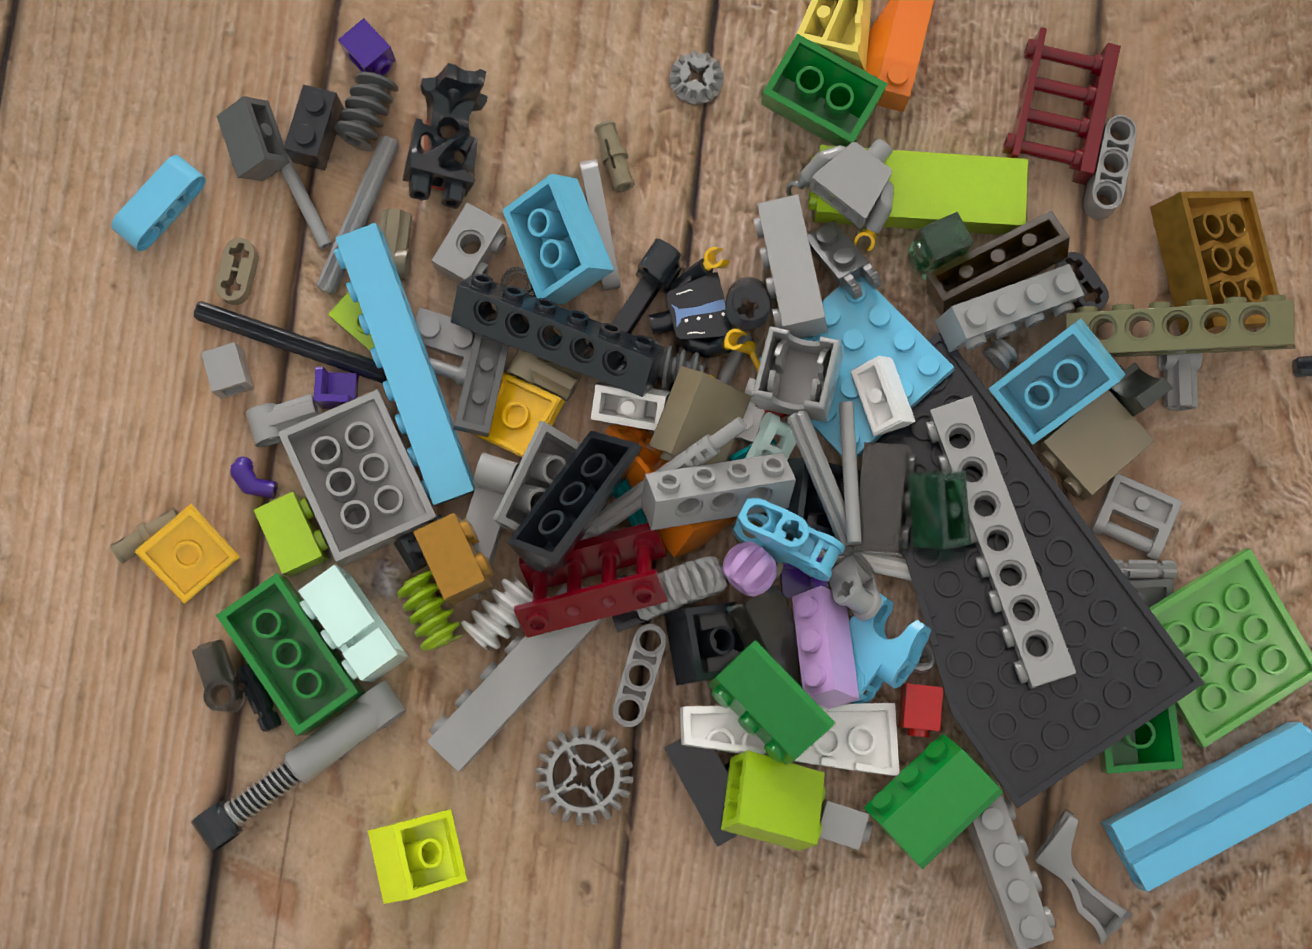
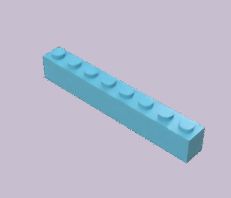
M376 223L335 237L339 247L334 249L337 262L342 270L346 268L351 280L346 283L348 292L353 302L359 301L363 312L362 315L358 316L359 322L365 335L371 334L375 345L374 348H371L373 360L378 369L381 367L384 369L387 378L383 382L384 390L389 401L395 400L399 414L395 415V419L401 434L407 433L412 447L407 448L408 455L414 468L420 467L424 478L420 482L428 500H432L433 505H441L473 493L476 487L473 482V475L458 434L453 429L454 424L382 229Z

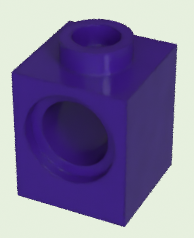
M365 18L338 39L344 54L361 72H370L384 76L390 71L393 63L396 61L389 44Z

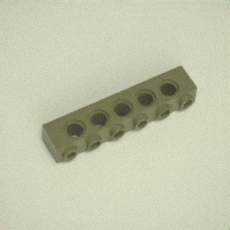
M1286 295L1263 296V302H1247L1245 297L1225 298L1224 304L1209 305V300L1196 299L1186 301V306L1171 307V302L1149 303V308L1134 309L1133 304H1117L1112 306V311H1098V307L1082 306L1076 308V313H1066V329L1081 318L1096 337V332L1100 325L1104 323L1113 324L1114 332L1112 336L1105 340L1098 339L1112 358L1296 349L1294 300H1286ZM1255 314L1262 315L1266 319L1263 329L1251 332L1245 328V321L1248 317ZM1214 317L1225 318L1227 320L1225 330L1218 334L1208 332L1206 327L1210 319ZM1185 319L1189 322L1188 330L1183 335L1174 336L1170 334L1169 327L1174 320ZM1140 321L1150 322L1151 330L1147 336L1142 338L1133 336L1132 330L1136 323Z

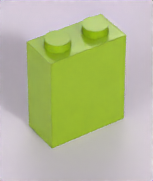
M749 750L730 758L721 830L797 851L818 845V840L822 833V824L820 822L821 805L826 794V789L823 786L825 773L793 763L785 765L782 761L779 763L769 756Z

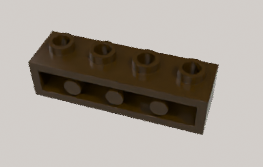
M1050 211L927 273V294L939 314L942 315L954 305L1018 283L1068 257L1070 236L1055 214Z

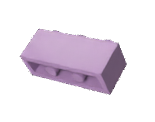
M824 586L792 596L803 690L818 705L827 709L859 700L847 606L837 604L833 599L832 590Z

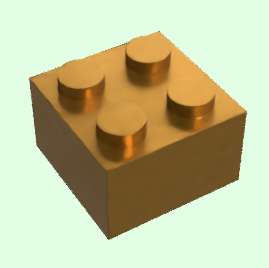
M452 513L413 531L444 600L454 605L492 587L489 578L494 576V572L487 557L482 552L477 553L474 545L480 542L472 524L467 519L461 520L455 513Z

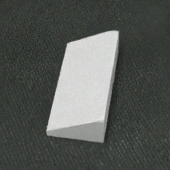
M877 356L850 371L873 436H879L915 422L900 377L891 357Z

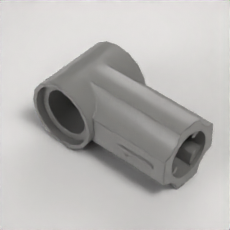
M1202 353L1158 355V368L1163 372V377L1173 388L1164 395V409L1183 411L1197 408V372L1201 367Z
M308 394L277 405L275 403H266L248 409L246 416L255 446L265 447L279 443L281 439L278 432L319 415V408L313 401L314 396Z

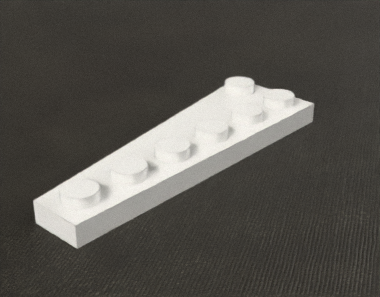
M895 703L843 704L831 709L820 706L833 719L835 725L793 761L878 775L897 776L899 774ZM688 706L680 708L681 745L738 754L749 750L769 756L764 750L765 744L756 734L750 735L740 726L737 720L739 717L730 707Z

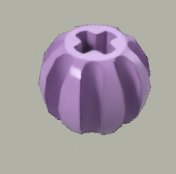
M746 541L735 545L728 551L723 561L722 572L726 580L739 592L748 596L763 594L772 586L776 578L777 565L773 557L765 549L756 543Z

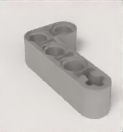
M482 453L474 474L473 482L476 487L465 519L472 524L480 543L474 545L477 553L482 552L492 566L503 532V528L493 518L519 464ZM483 591L470 598L479 600Z

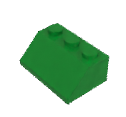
M797 33L762 92V105L834 146L841 145L847 147L852 142H858L888 84Z
M756 640L740 652L708 684L713 690L711 693L714 699L724 708L730 707L739 717L737 720L740 726L750 735L756 734L765 744L764 750L776 762L780 763L782 761L785 765L795 761L835 725L833 719Z
M1175 704L1099 754L1101 772L1113 774L1183 768Z
M942 733L863 808L870 814L881 830L923 870L1004 792L960 746Z

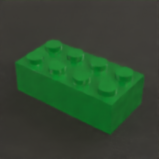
M276 573L216 616L297 736L308 735L366 692L358 680H354L347 673L341 663L343 658L336 648L333 650L326 643L320 633L323 629L317 620H311L300 605V602L303 600L289 579L284 575Z

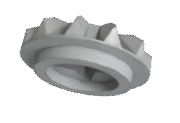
M693 50L689 54H681L671 67V88L677 97L687 103L703 104L709 102L718 95L723 86L724 73L720 67L719 60L716 61L708 52L704 54ZM690 68L694 69L697 73L706 70L702 78L704 85L697 80L688 81L691 78Z

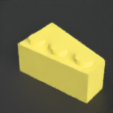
M811 0L797 33L866 71L872 0Z

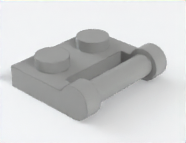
M420 307L415 320L425 347L463 359L460 367L430 358L435 374L453 379L455 384L463 386L476 332L451 323V317Z
M1117 473L1109 482L1097 514L1091 522L1090 529L1096 535L1100 536L1103 533L1144 551L1146 557L1157 560L1164 549L1183 501ZM1113 512L1154 530L1153 538L1149 539L1110 522L1111 513Z

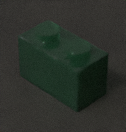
M958 211L920 228L909 247V263L915 272H920L923 279H926L927 273L965 255L974 243Z
M933 470L908 474L914 547L948 549L971 544L966 471Z

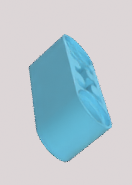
M171 156L116 214L111 223L112 230L137 251L141 252L148 249L202 191L206 183L205 176L181 156Z

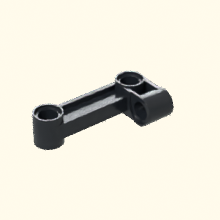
M657 238L654 240L638 265L636 276L641 280L612 324L618 325L622 331L631 334L658 292L661 291L665 294L669 291L670 285L678 278L682 269L680 267L682 255L675 247L664 240ZM589 341L587 345L594 349L593 344ZM618 352L619 357L624 360L625 356Z

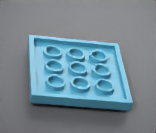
M862 276L856 279L862 289V297L855 300L844 287L840 288L839 286L822 301L828 332L801 338L807 341H820V337L841 340L843 360L828 421L825 423L811 420L814 429L841 457L839 403L845 401L853 402L857 458L882 436H873L851 375V370L877 356L891 357L911 409L954 371V366L876 289H872Z

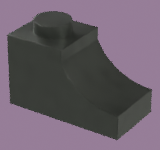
M1133 363L1127 369H1124L1121 364L1119 365L1124 371L1125 376L1120 382L1111 387L1109 391L1134 417L1173 388L1164 377H1152L1141 370L1136 363Z

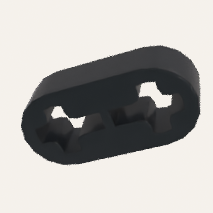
M1068 252V257L1056 263L1054 269L1070 264V266L1076 264L1078 269L1075 275L1084 296L1073 304L1076 308L1095 306L1098 307L1099 311L1107 304L1109 299L1107 287L1082 254ZM1087 292L1097 293L1098 297L1095 302L1090 301L1087 303L1084 297L1087 295Z

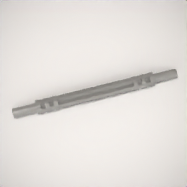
M737 417L712 436L709 434L704 436L655 472L703 465L720 453V448L745 431L747 425L741 417ZM644 480L606 506L596 517L581 540L607 533L642 508L641 499Z

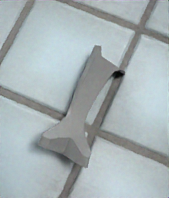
M1065 810L1035 854L1034 861L1064 881L1071 891L1078 913L1095 926L1099 934L1100 945H1104L1108 936L1117 931L1132 914L1126 908L1095 889L1073 866L1071 849L1078 819L1074 817L1073 813Z

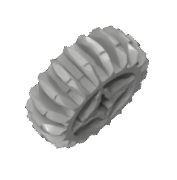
M706 556L659 573L658 575L666 592L668 602L635 611L643 620L654 619L719 594L727 587V582L722 572V565L719 564L717 557Z
M577 726L572 727L573 739L570 740L561 731L558 733V738L562 743L559 747L553 741H548L546 744L554 752L552 756L545 753H540L539 759L547 762L548 765L547 768H535L536 774L546 775V780L537 782L536 788L548 787L549 793L543 795L540 799L542 803L549 801L551 798L556 801L549 810L552 814H555L560 807L564 808L565 812L562 815V821L564 822L569 820L571 813H576V825L581 826L584 821V814H589L590 823L595 825L597 824L596 812L601 811L603 817L608 820L611 817L610 811L607 808L609 804L617 810L622 808V804L615 799L617 794L628 798L630 795L628 790L620 788L621 783H633V777L622 776V770H628L633 767L632 762L621 764L619 760L628 751L626 748H623L615 753L612 748L618 743L619 739L613 737L606 744L603 742L607 732L604 729L600 730L597 739L592 737V726H586L585 737H580ZM579 744L592 745L604 751L607 756L593 763L587 762L578 754L574 746ZM565 752L571 765V774L565 781L556 785L555 767L559 758ZM574 758H576L579 765H585V769L588 766L594 768L597 765H601V768L594 771V774L590 777L594 792L589 785H584V782L581 784L575 782L570 786L568 785L579 774L578 765ZM613 765L615 772L613 788L604 799L597 784V777L599 773ZM580 788L591 797L594 804L589 806L576 805L569 802L562 795L572 789Z

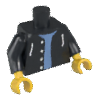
M711 247L706 250L703 259L687 268L670 285L669 291L665 293L667 311L648 315L653 335L673 331L677 347H683L686 352L692 354L697 352L699 356L708 359L728 354L732 350L745 353L749 346L744 344L737 345L738 339L741 336H746L748 333L739 329H732L731 322L726 315V302L718 272L712 273L713 268L724 269L729 265V260L727 259L716 262V255L723 251V248Z

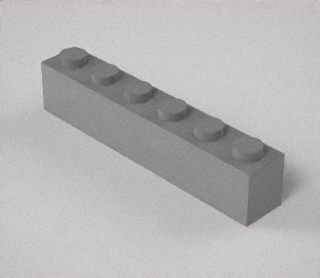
M567 583L557 592L556 595L567 592ZM604 618L529 638L526 636L521 638L518 635L505 648L504 651L508 655L499 665L492 662L479 676L483 682L473 692L468 688L456 700L454 705L458 709L449 718L443 715L430 728L429 732L433 735L427 742L458 772L463 771Z

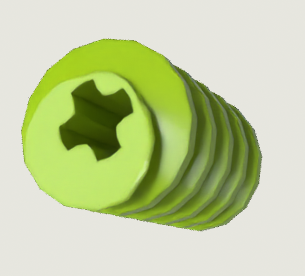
M431 570L404 582V586L397 592V596L400 599L410 598L403 605V610L406 612L416 611L408 621L412 625L421 624L414 632V635L417 638L427 637L420 645L423 651L441 648L465 635L453 634V631L460 625V622L447 621V618L455 611L453 608L442 609L441 605L446 600L442 596H436L435 593L439 588L437 583L430 582V579L433 577Z

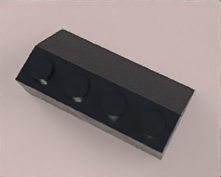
M590 431L508 540L507 544L530 568L553 577L577 543L584 537L599 513L605 508L612 495L621 483L624 482L637 462L642 449L641 446L635 442Z

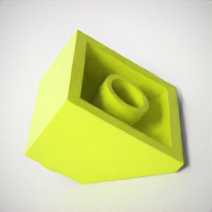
M451 809L368 830L383 904L413 899L467 881Z

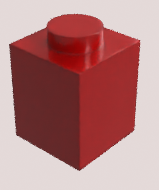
M908 683L901 685L898 727L908 728V736L929 738L930 731H940L943 687Z

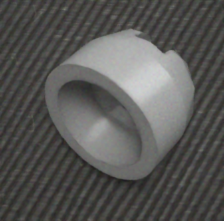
M927 644L922 651L920 659L928 657L929 662L918 663L913 670L914 673H926L931 670L935 663L933 650Z

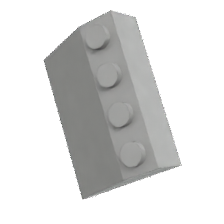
M378 389L278 432L339 567L370 555L396 541L399 537L437 518Z

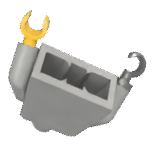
M876 139L868 150L857 142H852L847 147L839 145L820 151L798 175L799 181L793 180L787 184L786 194L787 196L793 195L791 191L793 185L801 190L807 186L813 193L861 229L865 224L867 228L857 234L854 243L857 245L861 236H868L871 239V245L867 251H870L877 242L875 233L881 231L892 211L894 186L889 179L893 171L884 162L893 153V150L885 141Z

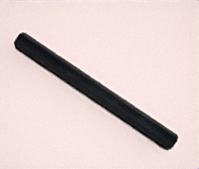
M199 301L194 310L193 316L198 321L350 373H357L359 376L382 384L387 380L383 367L378 369L371 358L203 301Z

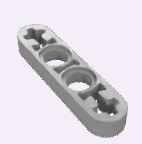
M597 159L580 162L586 201L615 270L601 279L603 291L620 288L619 273Z

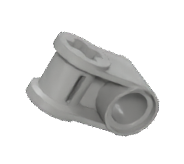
M854 551L832 568V576L828 582L831 585L833 599L837 604L849 607L857 619L868 621L879 611L882 598L878 591L872 566L862 554Z

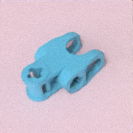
M760 498L746 500L732 531L739 542L749 541L756 543L765 549L775 562L781 564L789 563L807 575L821 581L830 580L832 576L831 570L838 556L842 555L845 550V546L836 538L808 527L806 521L800 516ZM758 507L762 508L767 513V516L760 513L747 515V512L752 508ZM749 520H753L760 523L762 527H757L749 522ZM742 528L757 538L747 537L744 535ZM820 551H826L821 562H817L816 559Z
M880 594L882 598L881 607L873 618L868 621H861L854 615L849 621L859 700L853 701L852 703L854 704L869 703L884 682L892 688L900 687L919 663L922 651L931 633V628L916 620L899 637L887 639L884 632L885 623L893 610L894 602Z

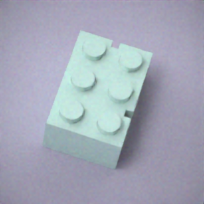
M333 565L298 590L304 599L300 602L301 607L311 620L316 618L322 624L324 630L320 633L331 649L337 648L343 652L345 660L341 663L354 680L358 677L361 681L376 682L409 658L349 571Z

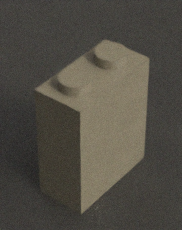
M681 366L649 446L662 451L660 458L669 462L707 434L712 436L737 417L743 419L752 396L704 372ZM735 438L720 448V453L703 465L726 462Z
M1107 390L1065 421L1042 441L1036 449L1040 453L1039 459L1048 469L1056 470L1064 479L1062 483L1066 490L1074 497L1079 496L1084 500L1096 493L1155 440L1115 396Z

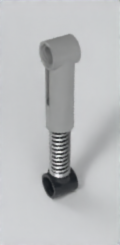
M386 680L377 684L363 694L354 705L284 755L285 764L279 763L280 767H274V772L269 771L268 776L263 775V780L258 778V783L253 782L252 788L247 786V791L242 790V795H236L237 799L231 798V801H227V803L220 801L195 817L191 821L192 825L211 853L217 851L241 834L243 831L242 825L246 824L247 819L251 820L252 815L256 816L257 811L262 812L263 808H267L268 804H273V800H278L279 796H283L284 792H289V788H294L295 784H300V781L304 784L308 783L376 731L391 724L404 714L407 709Z

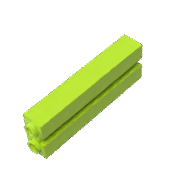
M820 145L819 152L836 146ZM893 150V153L884 162L893 171L889 180L894 186L892 211L883 227L1004 235L1026 224L1028 159ZM809 190L808 210L814 211L813 222L830 223L835 221L837 224L855 225Z

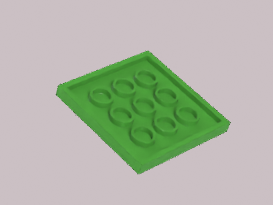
M1244 548L1149 608L1205 683L1175 703L1178 713L1199 747H1207L1312 680V652L1251 549Z

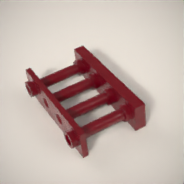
M1040 27L1035 38H1029L1025 47L1023 59L1028 60L1013 132L1007 133L1002 153L1008 154L1007 158H1018L1020 154L1067 164L1069 169L1074 170L1072 182L1085 185L1095 171L1121 45L1107 43L1102 52L1095 54L1093 57L1044 45L1047 28ZM1040 59L1090 70V74L1094 75L1093 84L1085 88L1037 77ZM1033 91L1082 101L1084 106H1088L1086 116L1081 117V119H1075L1032 109L1030 105ZM1030 122L1076 133V137L1081 138L1079 149L1075 148L1074 151L1023 140L1026 123Z
M647 522L580 540L553 577L530 568L519 557L520 570L530 591L533 592L532 602L514 606L515 615L526 637L529 638L668 602L657 570H651L652 560L667 557L666 546L659 529L651 530ZM637 564L635 575L616 579L617 569ZM602 574L601 584L582 588L583 578ZM567 583L566 593L547 597L549 587Z

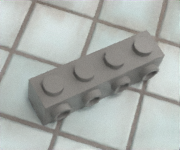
M799 195L757 204L760 217L754 218L755 229L758 239L764 238L766 247L760 248L764 269L771 268L772 277L766 279L770 299L777 298L779 308L772 310L776 328L789 330L791 335L799 339L827 333L826 318Z
M1070 264L954 305L937 318L935 322L949 352L965 346L967 350H971L986 343L987 338L992 336L1000 339L1014 333L1017 330L1016 327L1025 325L1026 328H1030L1046 320V316L1054 314L1056 318L1074 310L1073 303L1083 297L1084 293Z
M1001 794L968 826V830L1009 945L1014 949H1029L1054 940L1051 928L1055 927V922L1048 906H1042L1038 892L1042 891V886L1035 870L1030 871L1025 856L1029 855V850L1025 839L1021 834H1016L1012 821L1016 820L1014 808L1008 798L1004 799Z

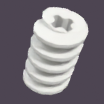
M515 576L514 583L506 579L501 581L505 589L504 593L495 589L491 591L495 603L484 599L481 601L485 610L484 614L476 610L471 611L475 620L474 624L465 620L461 622L462 627L487 651V646L495 649L501 647L497 635L507 639L511 637L507 628L508 624L515 628L521 626L515 615L514 606L532 602L533 594Z

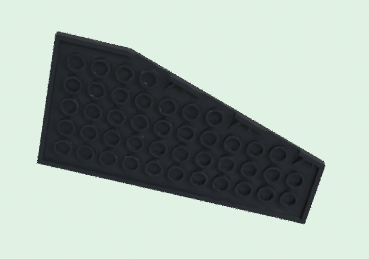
M939 332L928 341L954 366V371L911 409L915 418L914 423L883 434L871 446L924 624L931 628L929 640L951 714L1015 807L1019 808L1205 683L958 350L948 351ZM972 396L1076 670V674L1033 689L1029 688L1027 682L1021 684L1014 667V662L1019 661L1014 646L1008 648L1005 643L1001 627L1005 626L1006 623L1001 611L995 613L988 596V592L993 590L989 577L982 578L975 560V557L980 556L976 542L969 544L962 524L968 522L963 508L957 510L950 493V489L955 488L951 475L944 476L938 460V456L943 454L938 441L932 443L925 424L930 421V410ZM955 434L949 439L950 444L957 449H963L970 443L969 439L963 434ZM967 467L961 472L962 477L971 483L977 482L982 478L981 472L975 467ZM981 500L974 505L976 513L980 516L988 517L995 512L994 506L989 501ZM992 534L987 538V544L992 550L1002 551L1007 548V541L1002 535ZM1005 568L1000 572V579L1007 586H1015L1020 582V575L1015 569ZM1019 602L1013 606V614L1018 620L1029 621L1032 619L1033 610L1030 605ZM1031 637L1026 641V649L1030 655L1041 657L1045 654L1046 645L1042 639Z

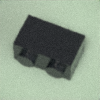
M303 84L284 145V150L293 163L326 170L337 134L334 126L336 122L341 121L339 114L344 109L336 92Z

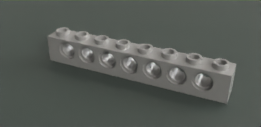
M972 396L930 410V421L925 423L932 443L938 441L943 454L938 456L940 467L944 476L951 475L955 488L950 489V493L956 509L963 508L968 522L962 523L969 544L976 542L980 556L975 557L981 577H989L993 590L988 592V596L994 612L1001 611L1006 625L1001 627L1002 635L1007 647L1014 646L1019 661L1014 662V667L1021 684L1027 682L1029 688L1033 689L1076 674ZM955 434H963L969 439L970 443L963 449H957L950 444L949 439ZM967 467H975L981 472L982 478L977 482L971 483L962 477L961 472ZM986 500L992 503L995 512L988 517H983L976 513L974 505L978 501ZM992 534H1000L1006 539L1007 548L1002 551H994L988 546L987 538ZM1005 568L1015 569L1020 575V582L1015 586H1007L1001 581L1000 572ZM1019 602L1030 605L1033 610L1032 619L1029 621L1018 620L1013 614V606ZM1038 637L1044 641L1046 652L1043 656L1035 657L1028 653L1026 641L1029 638Z

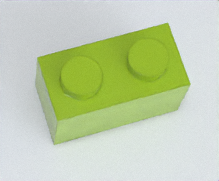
M290 492L254 509L283 575L291 578L329 560L325 551L329 548V545L322 530L316 531L311 518L315 517V514L306 497L302 499L295 492Z

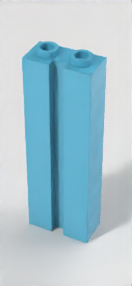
M1286 722L1102 821L1101 824L1135 887L1148 892L1311 804L1312 731L1303 725L1302 722Z

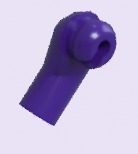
M238 457L231 465L230 475L241 491L248 495L274 499L277 494L278 483L257 478L252 471L253 462L248 457Z

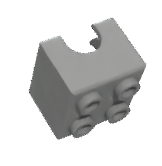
M769 327L752 394L757 408L787 415L805 410L811 420L827 423L843 360L841 340L820 337V341H807L791 335L789 330Z

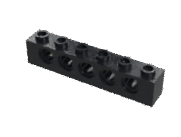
M472 274L457 285L451 323L641 397H644L656 383L665 347L656 344L653 339L647 336H635L624 332L618 325L601 323L590 319L584 312L569 311L561 308L550 299H538L527 295L521 288L504 286L493 282L491 277L484 274ZM491 303L495 305L497 311L492 308ZM522 315L528 319L529 324L524 321ZM553 326L560 331L561 336L555 332ZM585 339L593 344L594 349L587 345ZM618 352H621L626 357L627 361L622 360L619 357Z

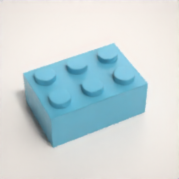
M550 174L502 210L538 299L546 298L554 301L556 304H566L615 271L577 178Z
M1080 318L988 389L1033 445L1120 382L1125 373Z

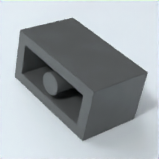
M243 96L217 115L222 136L228 148L237 178L264 181L290 163L288 155L284 150V144L269 101Z

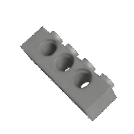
M784 453L645 474L641 505L651 530L739 516L746 500L750 498H760L782 508H788L796 479ZM755 507L750 509L747 515L765 511L762 508Z

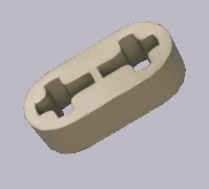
M235 238L226 244L216 279L215 289L217 294L226 303L231 305H239L248 299L258 264L259 254L257 249L244 238ZM242 248H244L249 256L248 258L243 257L239 268H237L238 260L234 257V253H240ZM237 275L236 283L241 289L240 291H233L232 296H230V293L225 288L227 285H233Z

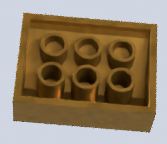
M1253 191L1179 192L1150 207L1174 307L1186 306V301L1196 299L1209 300V305L1224 304V299L1231 297H1245L1247 302H1263V296L1279 295ZM1251 315L1246 319L1244 326L1247 330L1264 327L1266 319L1262 315ZM1214 317L1208 321L1206 329L1212 334L1221 333L1227 326V320L1223 317ZM1178 319L1181 335L1189 327V322L1185 319Z

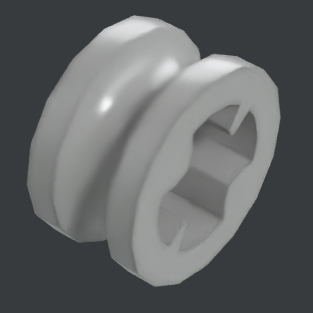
M995 338L992 341L993 346L986 347L983 354L995 368L1006 372L1010 368L1009 363H1015L1019 357L1013 347L1006 341Z

